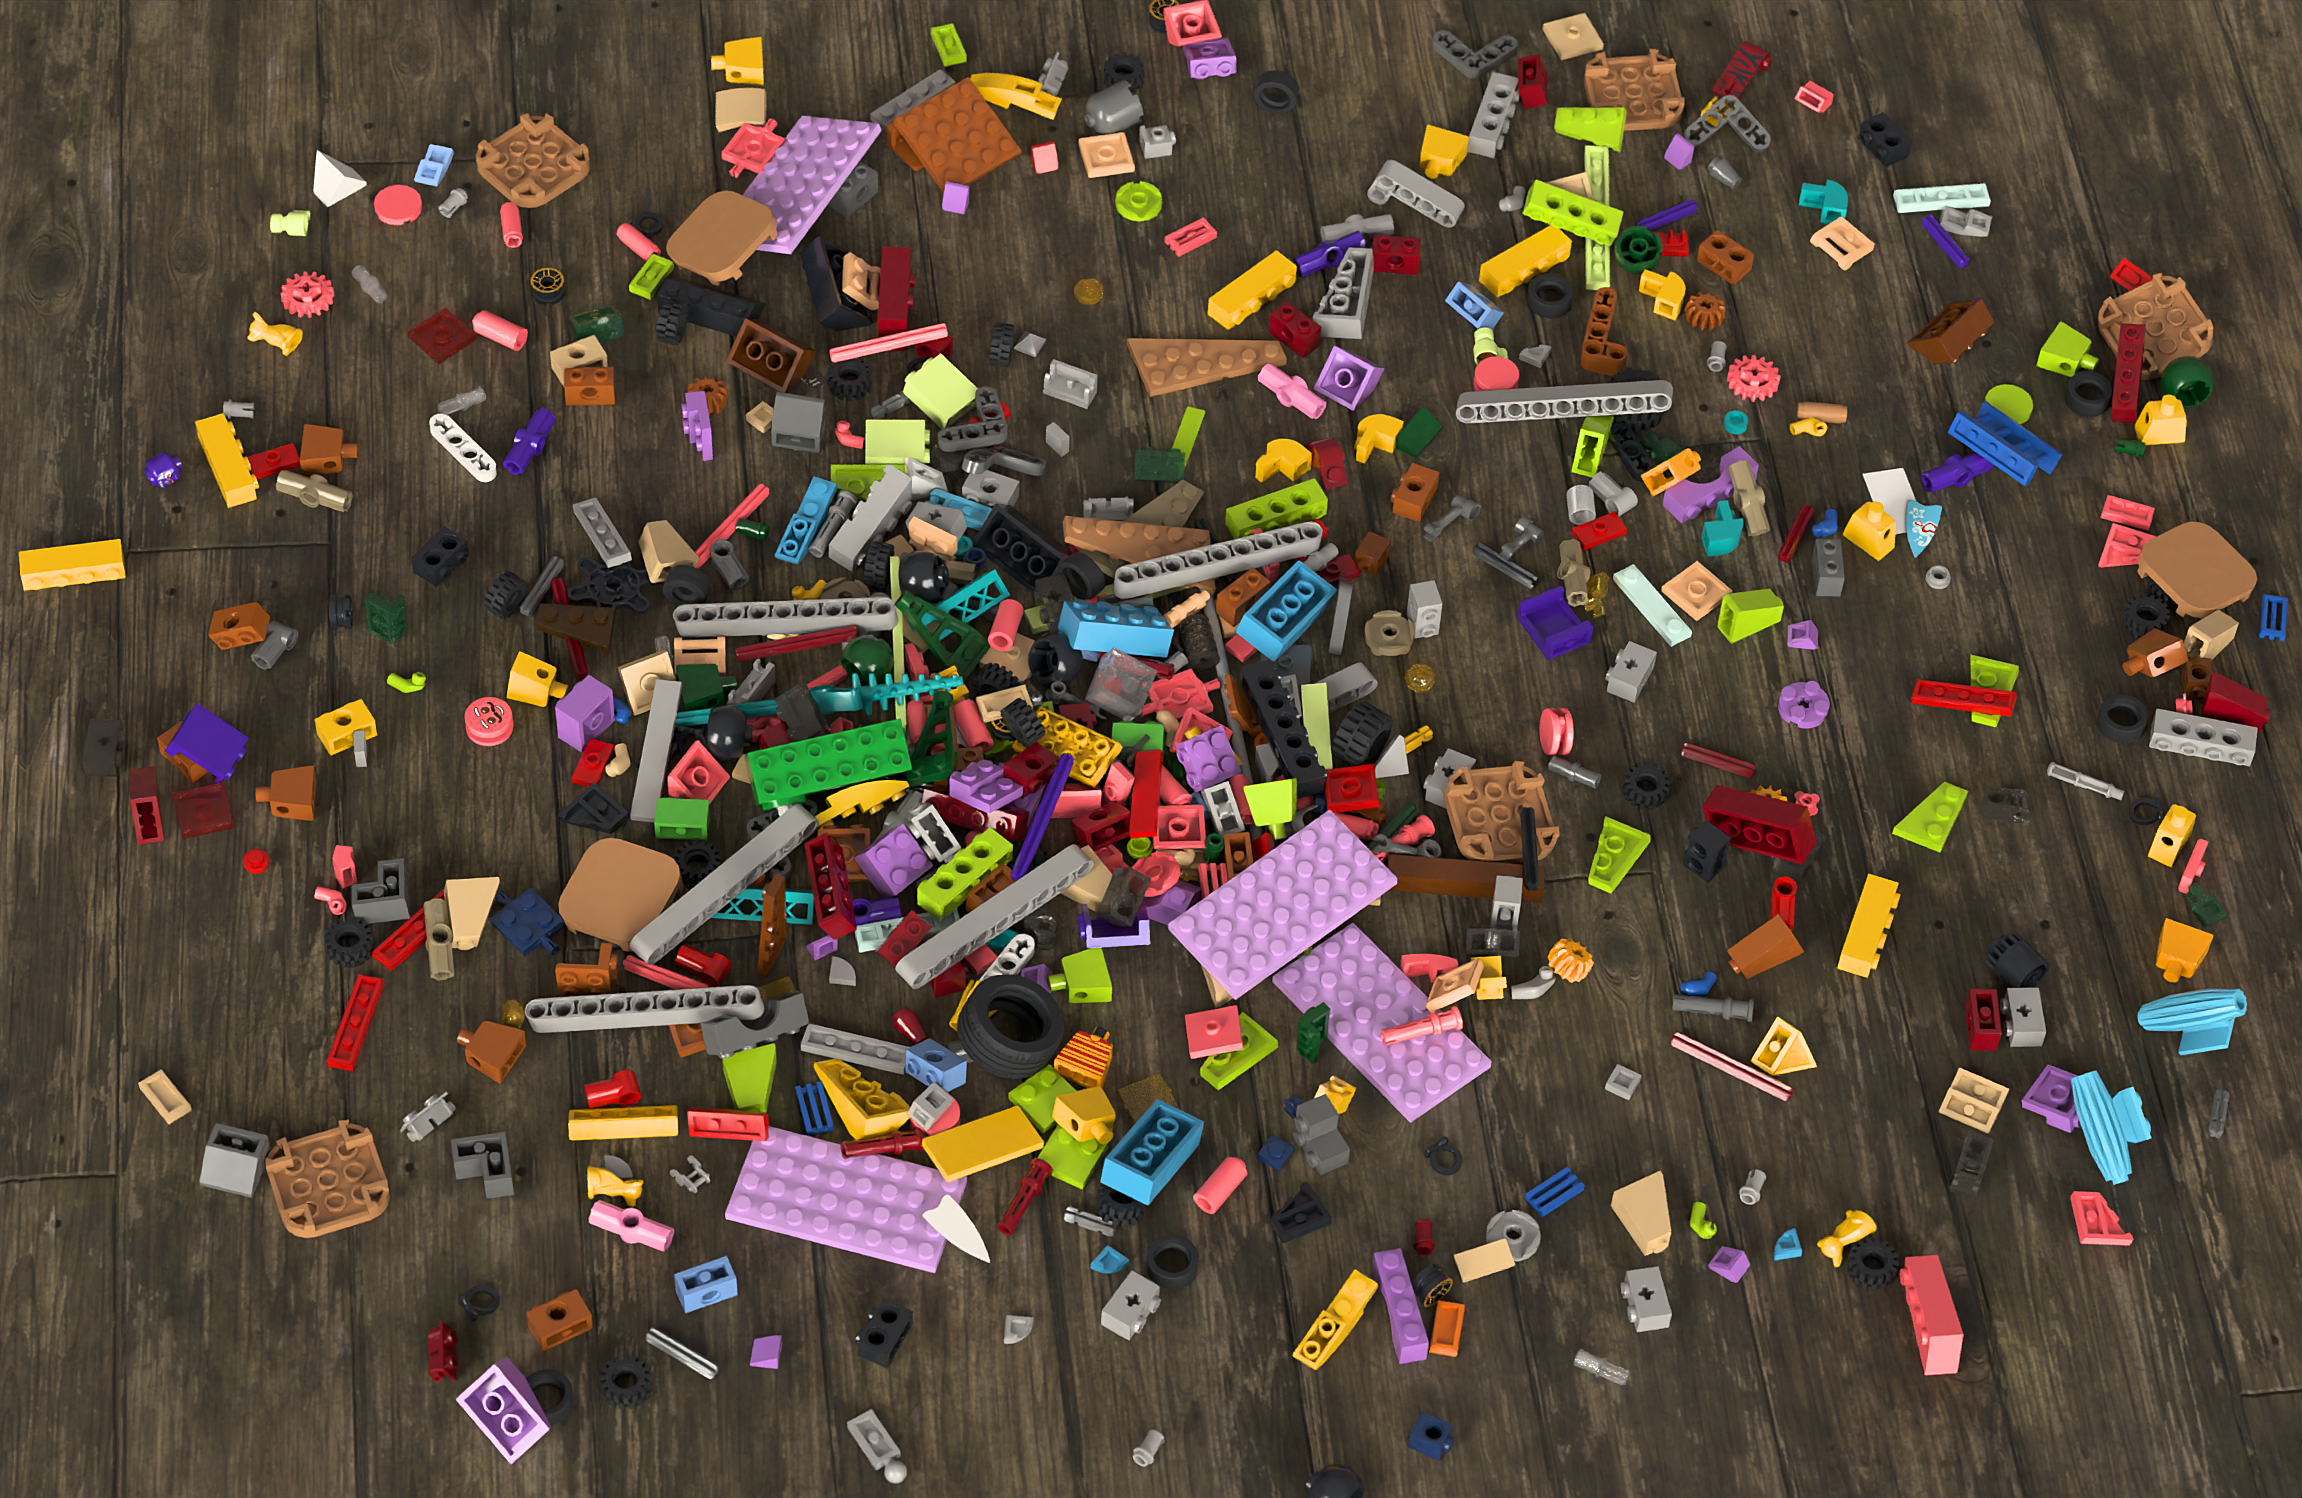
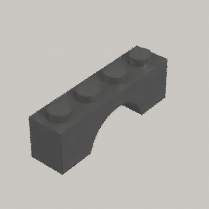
M786 992L766 999L765 1010L761 1019L750 1028L745 1027L738 1017L726 1015L700 1024L707 1054L718 1055L719 1058H727L735 1055L734 1051L749 1050L757 1047L756 1043L760 1041H775L778 1039V1035L782 1033H797L800 1031V1027L809 1024L803 993Z

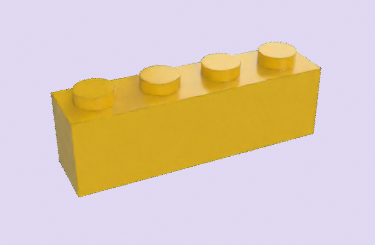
M1550 225L1483 263L1480 269L1479 281L1497 298L1505 293H1510L1515 287L1529 282L1536 275L1544 273L1557 263L1567 260L1570 256L1572 240L1559 228Z
M1276 250L1210 297L1208 315L1227 330L1235 325H1239L1251 313L1257 312L1262 305L1269 300H1274L1280 292L1293 286L1296 281L1297 266Z
M224 413L196 421L198 439L228 508L256 500L255 489L259 488L255 474L250 475L249 473L251 466L247 456L242 457V444L239 439L235 440L234 438L236 432L232 421L227 422Z
M121 539L19 552L20 575L24 591L126 578Z
M1868 874L1837 969L1868 978L1871 968L1876 970L1880 954L1876 952L1878 948L1883 949L1887 934H1884L1883 931L1884 928L1890 929L1894 914L1890 913L1891 908H1897L1901 894L1896 893L1898 882Z

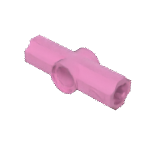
M1269 363L1262 368L1258 375V381L1274 391L1278 400L1286 407L1293 405L1312 419L1319 418L1326 408V402L1308 390L1307 384L1299 376L1291 378L1275 365Z
M601 1200L595 1202L589 1217L590 1224L619 1234L622 1240L627 1243L640 1242L663 1252L668 1250L674 1235V1228L643 1217L642 1213L637 1209H622ZM632 1224L636 1225L634 1227H627L628 1225Z

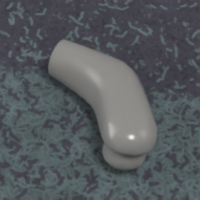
M1543 966L1539 970L1540 974L1533 980L1511 986L1512 999H1535L1543 995L1555 982L1553 969L1549 966Z

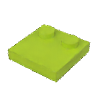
M1049 1064L1009 1092L1008 1099L1015 1106L1018 1105L1025 1116L1044 1134L1058 1124L1052 1118L1056 1097L1076 1092V1090Z
M1058 1124L1039 1154L1038 1159L1044 1160L1053 1168L1051 1176L1083 1190L1105 1154L1108 1143L1102 1145L1096 1138L1083 1142L1077 1141Z

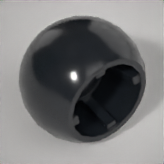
M918 550L907 554L899 564L901 593L903 594L908 590L915 597L917 596L928 603H933L942 597L945 587L949 584V571L947 566L943 564L940 556L928 550Z
M1051 632L1042 635L1033 643L1028 654V664L1032 675L1040 683L1051 687L1053 682L1061 681L1067 685L1079 675L1083 665V654L1081 650L1071 647L1067 635L1060 632Z
M721 705L710 710L705 748L715 759L721 761L737 759L742 756L743 747H750L753 725L746 724L747 714L743 710L731 705Z
M1340 1464L1326 1465L1320 1472L1315 1471L1305 1487L1306 1498H1363L1365 1486L1360 1476L1351 1468Z

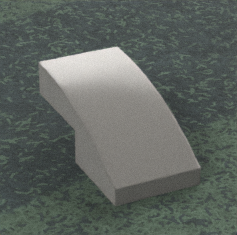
M1945 206L1941 212L1939 224L1945 231L1980 237L1989 234L1992 217L1971 208L1965 214Z

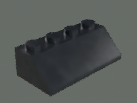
M818 236L800 252V257L819 323L835 331L870 326L873 323L870 310L842 291L844 256L849 251Z
M678 277L666 278L657 294L658 314L663 309L662 305L666 299L684 302L689 306L688 323L736 337L745 318L759 319L765 308L764 302Z
M996 503L972 542L974 548L982 549L987 558L1041 600H1045L1063 586L1058 568L1061 562L1073 554L1011 505Z

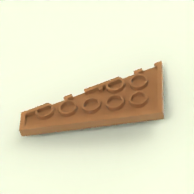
M1127 338L1128 349L1150 397L1261 371L1268 363L1276 367L1286 365L1287 361L1279 341Z
M1065 516L1063 520L1065 542L1091 552L1098 550L1109 554L1110 559L1116 561L1122 559L1131 564L1211 545L1209 530ZM1214 578L1184 585L1189 588L1196 586L1204 589L1211 596L1216 591Z

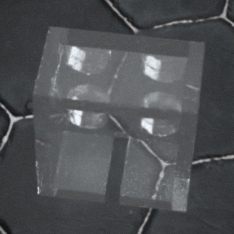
M1113 647L1101 657L1085 699L1123 720L1131 721L1141 713L1148 696L1146 692L1150 690L1157 670Z

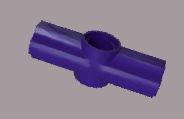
M1357 230L1334 241H1323L1317 248L1294 257V264L1297 266L1296 270L1301 277H1305L1328 266L1337 267L1342 262L1348 248H1366L1365 240ZM1333 250L1332 256L1327 258V253Z
M541 408L536 410L526 427H521L517 431L514 445L503 461L504 467L514 475L523 473L533 456H538L542 452L546 436L556 422L555 416L548 409Z
M1977 452L1962 458L1960 455H1953L1943 465L1922 473L1923 487L1927 492L1932 493L1953 484L1956 487H1962L1969 483L1974 476L1994 469V464Z
M897 896L870 902L863 898L852 901L856 926L902 917Z

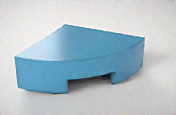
M1795 1228L1787 1230L1778 1239L1774 1249L1775 1260L1802 1255L1801 1245Z
M1107 1245L1093 1260L1091 1269L1100 1273H1115L1126 1268L1129 1265V1259Z

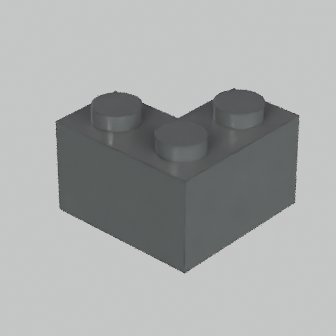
M404 858L378 861V882L352 885V908L355 918H360L361 923L364 921L370 924L410 919V881Z
M1326 1093L1298 1105L1296 1118H1294L1295 1130L1293 1132V1139L1298 1147L1303 1148L1308 1164L1311 1168L1315 1167L1320 1176L1348 1164L1350 1148L1337 1129L1339 1114Z
M506 1132L451 1139L456 1180L484 1176L487 1199L514 1195Z

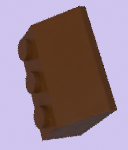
M1982 298L1949 303L1914 335L1907 344L1910 348L1935 364H1952L1959 360V355L1974 345L1973 342L1977 338L1984 336L1988 332L1987 329L1994 323V320Z
M745 318L726 362L782 393H788L807 373L816 351L759 319Z

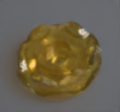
M1094 278L1082 279L1074 287L1075 297L1080 303L1085 305L1098 303L1104 295L1102 284Z
M1414 664L1407 669L1404 675L1407 686L1418 693L1430 690L1433 684L1436 683L1435 672L1426 664Z
M508 1000L502 1007L504 1014L499 1020L500 1024L519 1029L524 1021L525 1008L517 1000Z

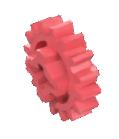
M305 271L303 276L300 277L298 274H294V280L288 278L286 280L287 285H282L281 299L284 308L289 309L290 314L298 312V317L300 318L303 314H307L308 318H311L312 313H316L319 316L321 315V309L328 311V304H333L334 290L331 281H326L325 275L318 278L316 272H313L310 276Z
M1752 355L1751 359L1743 356L1742 362L1736 359L1734 365L1729 367L1727 376L1729 389H1735V396L1742 394L1743 400L1751 397V401L1755 402V399L1759 397L1761 401H1764L1765 395L1771 398L1773 392L1778 390L1780 381L1779 369L1772 368V361L1765 363V357L1757 360L1755 355Z

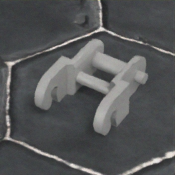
M690 1155L687 1160L690 1164L693 1163L695 1171L687 1177L681 1175L675 1169H672L670 1174L672 1177H676V1182L680 1186L686 1185L689 1191L697 1193V1187L704 1181L706 1183L710 1182V1175L706 1174L701 1169V1163ZM697 1174L700 1178L692 1183L690 1179Z

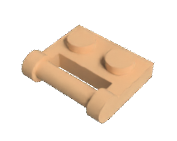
M1842 216L1816 232L1810 240L1814 246H1819L1838 262V266L1843 270L1849 269L1855 261L1871 252L1874 248V243ZM1830 238L1834 243H1836L1848 254L1843 255L1826 239Z
M849 252L844 256L842 291L868 309L877 310L879 307L878 294L881 269L877 266L871 267L863 259ZM867 278L870 280V282H869V294L866 293V290H867Z
M718 636L717 639L702 640L674 638L676 680V665L716 664L720 677H726L725 636ZM718 649V653H685V654H683V651H682V650Z

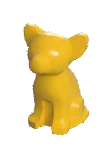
M253 313L255 320L249 327L250 334L248 339L254 342L265 339L269 344L281 348L285 356H288L299 345L303 335V331L300 328L296 329L289 325L268 326L258 313Z
M588 1166L589 1199H593L597 1194H605L611 1197L623 1196L628 1206H636V1199L642 1193L643 1180L630 1179L623 1181L610 1170Z
M1848 1210L1846 1212V1219L1836 1227L1833 1235H1827L1819 1240L1817 1246L1821 1248L1822 1253L1833 1258L1835 1267H1839L1842 1262L1843 1247L1867 1237L1870 1233L1874 1234L1877 1230L1876 1224L1866 1213L1858 1210Z

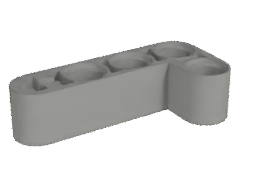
M1388 160L1384 163L1367 193L1369 199L1377 204L1386 203L1390 195L1445 227L1455 226L1464 210V203L1458 197L1394 160Z

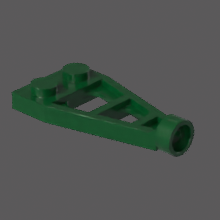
M908 590L894 604L906 615L940 665L945 670L955 665L958 675L963 677V682L991 647L988 640L973 627L921 598L915 597ZM925 613L931 614L940 621V625L933 633L921 622V618ZM944 629H950L961 637V642L953 653L948 652L940 642L939 636Z
M937 691L933 695L932 709L910 758L912 770L907 772L906 777L910 787L950 778L952 773L957 770L959 752L954 708L952 707L953 696L949 692ZM946 723L945 731L933 734L936 725ZM944 743L945 751L943 753L925 757L930 746Z

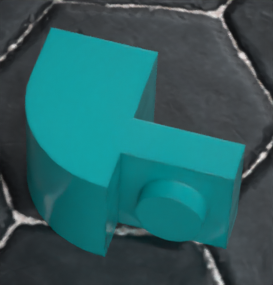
M1827 180L1826 186L1803 183L1799 205L1822 209L1820 222L1830 224L1841 216L1845 219L1848 194L1840 184L1832 180Z
M1728 500L1718 501L1715 514L1716 521L1704 522L1701 538L1707 557L1728 554L1739 545L1743 518L1735 519V512L1730 510Z

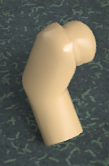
M624 743L614 747L616 757L610 764L606 765L605 770L610 777L621 775L631 765L627 745Z
M1184 848L1182 851L1171 849L1156 850V852L1172 854L1178 864L1182 866H1189L1194 862L1195 852L1191 848Z

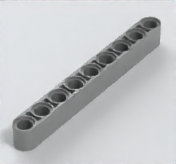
M1665 380L1465 392L1458 398L1456 416L1463 423L1663 412L1671 407L1673 387Z
M1305 522L1125 565L1116 570L1113 593L1118 598L1129 599L1249 570L1252 567L1257 568L1307 556L1319 550L1323 530L1316 522Z
M888 597L687 604L677 607L673 612L678 633L686 638L815 633L856 625L858 631L890 630L898 623L894 602Z
M796 804L638 932L629 944L630 949L648 965L656 963L807 839L817 829L818 819L802 805Z
M1076 844L1068 846L904 956L897 963L896 972L913 989L922 987L1085 877L1092 870L1094 862Z
M744 985L534 999L526 1005L525 1014L531 1028L535 1032L549 1033L702 1023L722 1015L736 1016L739 1020H753L760 1017L765 1008L759 990L754 986Z

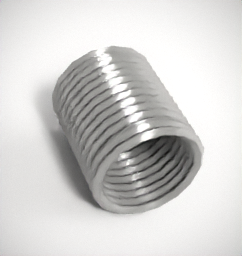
M1577 485L1570 488L1566 494L1570 521L1574 524L1582 525L1594 520L1596 512L1593 490L1585 485Z

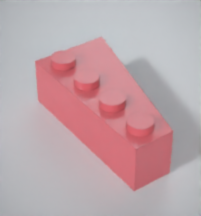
M1938 1255L1906 1257L1904 1269H1900V1281L1902 1285H1905L1906 1300L1911 1311L1924 1374L1957 1373L1963 1331Z

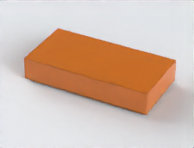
M1438 1300L1429 1352L1457 1357L1465 1308L1464 1304Z

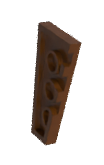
M777 874L774 875L770 883L767 882L762 892L764 903L757 975L765 978L770 973L788 937L785 877Z

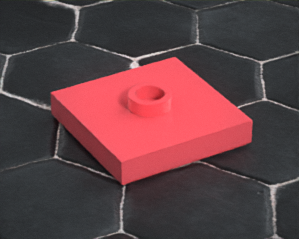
M1237 1005L1185 1015L1191 1059L1244 1049Z

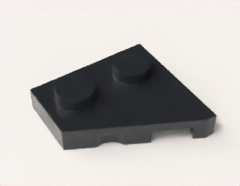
M593 782L558 814V817L564 823L612 834L630 818V814Z
M1307 1181L1300 1186L1298 1194L1294 1198L1290 1196L1284 1203L1283 1208L1277 1210L1270 1218V1225L1283 1244L1332 1224L1331 1215Z

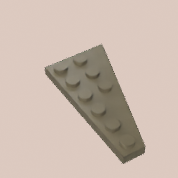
M1182 480L1122 522L1183 528L1202 498L1204 491ZM1082 549L1079 551L1092 558L1102 572L1115 578L1116 570L1119 567L1131 564L1122 559H1118V561L1110 559L1109 554L1098 550L1091 552Z

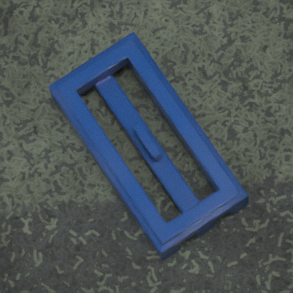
M2263 594L2261 599L2259 638H2264L2267 635L2271 640L2279 637V641L2284 642L2286 637L2288 598ZM2268 601H2271L2270 629L2266 628ZM2277 602L2281 603L2280 630H2275Z
M816 1082L814 1086H811V1083L806 1084L804 1088L795 1086L807 1136L833 1131L834 1126L822 1082ZM817 1092L826 1122L824 1126H822L814 1093ZM808 1094L816 1123L815 1128L811 1127L803 1095Z
M1567 1166L1527 1192L1525 1199L1541 1217H1544L1582 1192L1585 1185L1577 1181L1578 1177L1575 1174L1572 1175L1571 1170ZM1568 1186H1573L1571 1189L1561 1194L1545 1206H1540L1542 1203H1544L1550 1198H1553Z

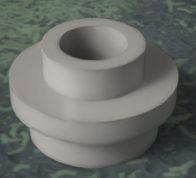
M1937 565L1927 571L1925 579L1929 586L1935 589H1943L1949 585L1951 576L1947 568Z

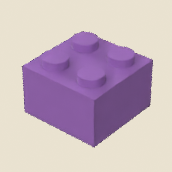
M590 675L583 681L577 682L573 690L566 697L561 698L555 706L558 738L582 753L590 738H598L615 721L612 689Z
M904 823L888 830L854 857L883 899L896 896L933 866Z

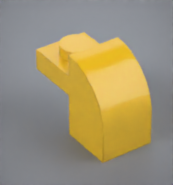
M1645 269L1641 276L1639 292L1656 298L1654 313L1676 321L1682 310L1685 295L1683 280L1671 271L1668 277H1664Z
M1382 414L1364 418L1358 424L1357 440L1354 449L1357 450L1356 461L1365 464L1374 447L1393 453L1396 448L1397 436L1403 429L1404 421Z
M1273 440L1267 443V454L1262 455L1257 460L1255 478L1263 483L1275 473L1281 471L1294 482L1311 469L1312 453L1294 440Z
M1501 956L1472 957L1471 961L1480 958L1484 964L1474 992L1476 999L1503 998V988H1507L1506 977H1502Z

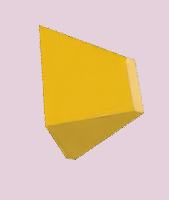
M1780 1017L1776 1018L1751 1059L1752 1063L1771 1076L1817 1067L1801 1031Z

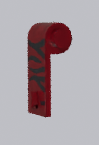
M1744 41L1712 89V93L1722 98L1726 95H1732L1739 100L1755 73L1768 70L1772 62L1771 53L1748 41Z

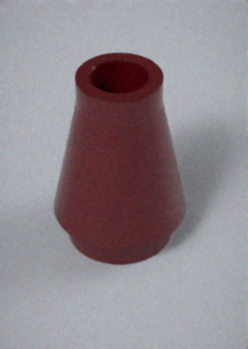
M905 1007L893 1016L894 1028L911 1041L914 1046L928 1039L914 1010L911 1011L909 1007Z

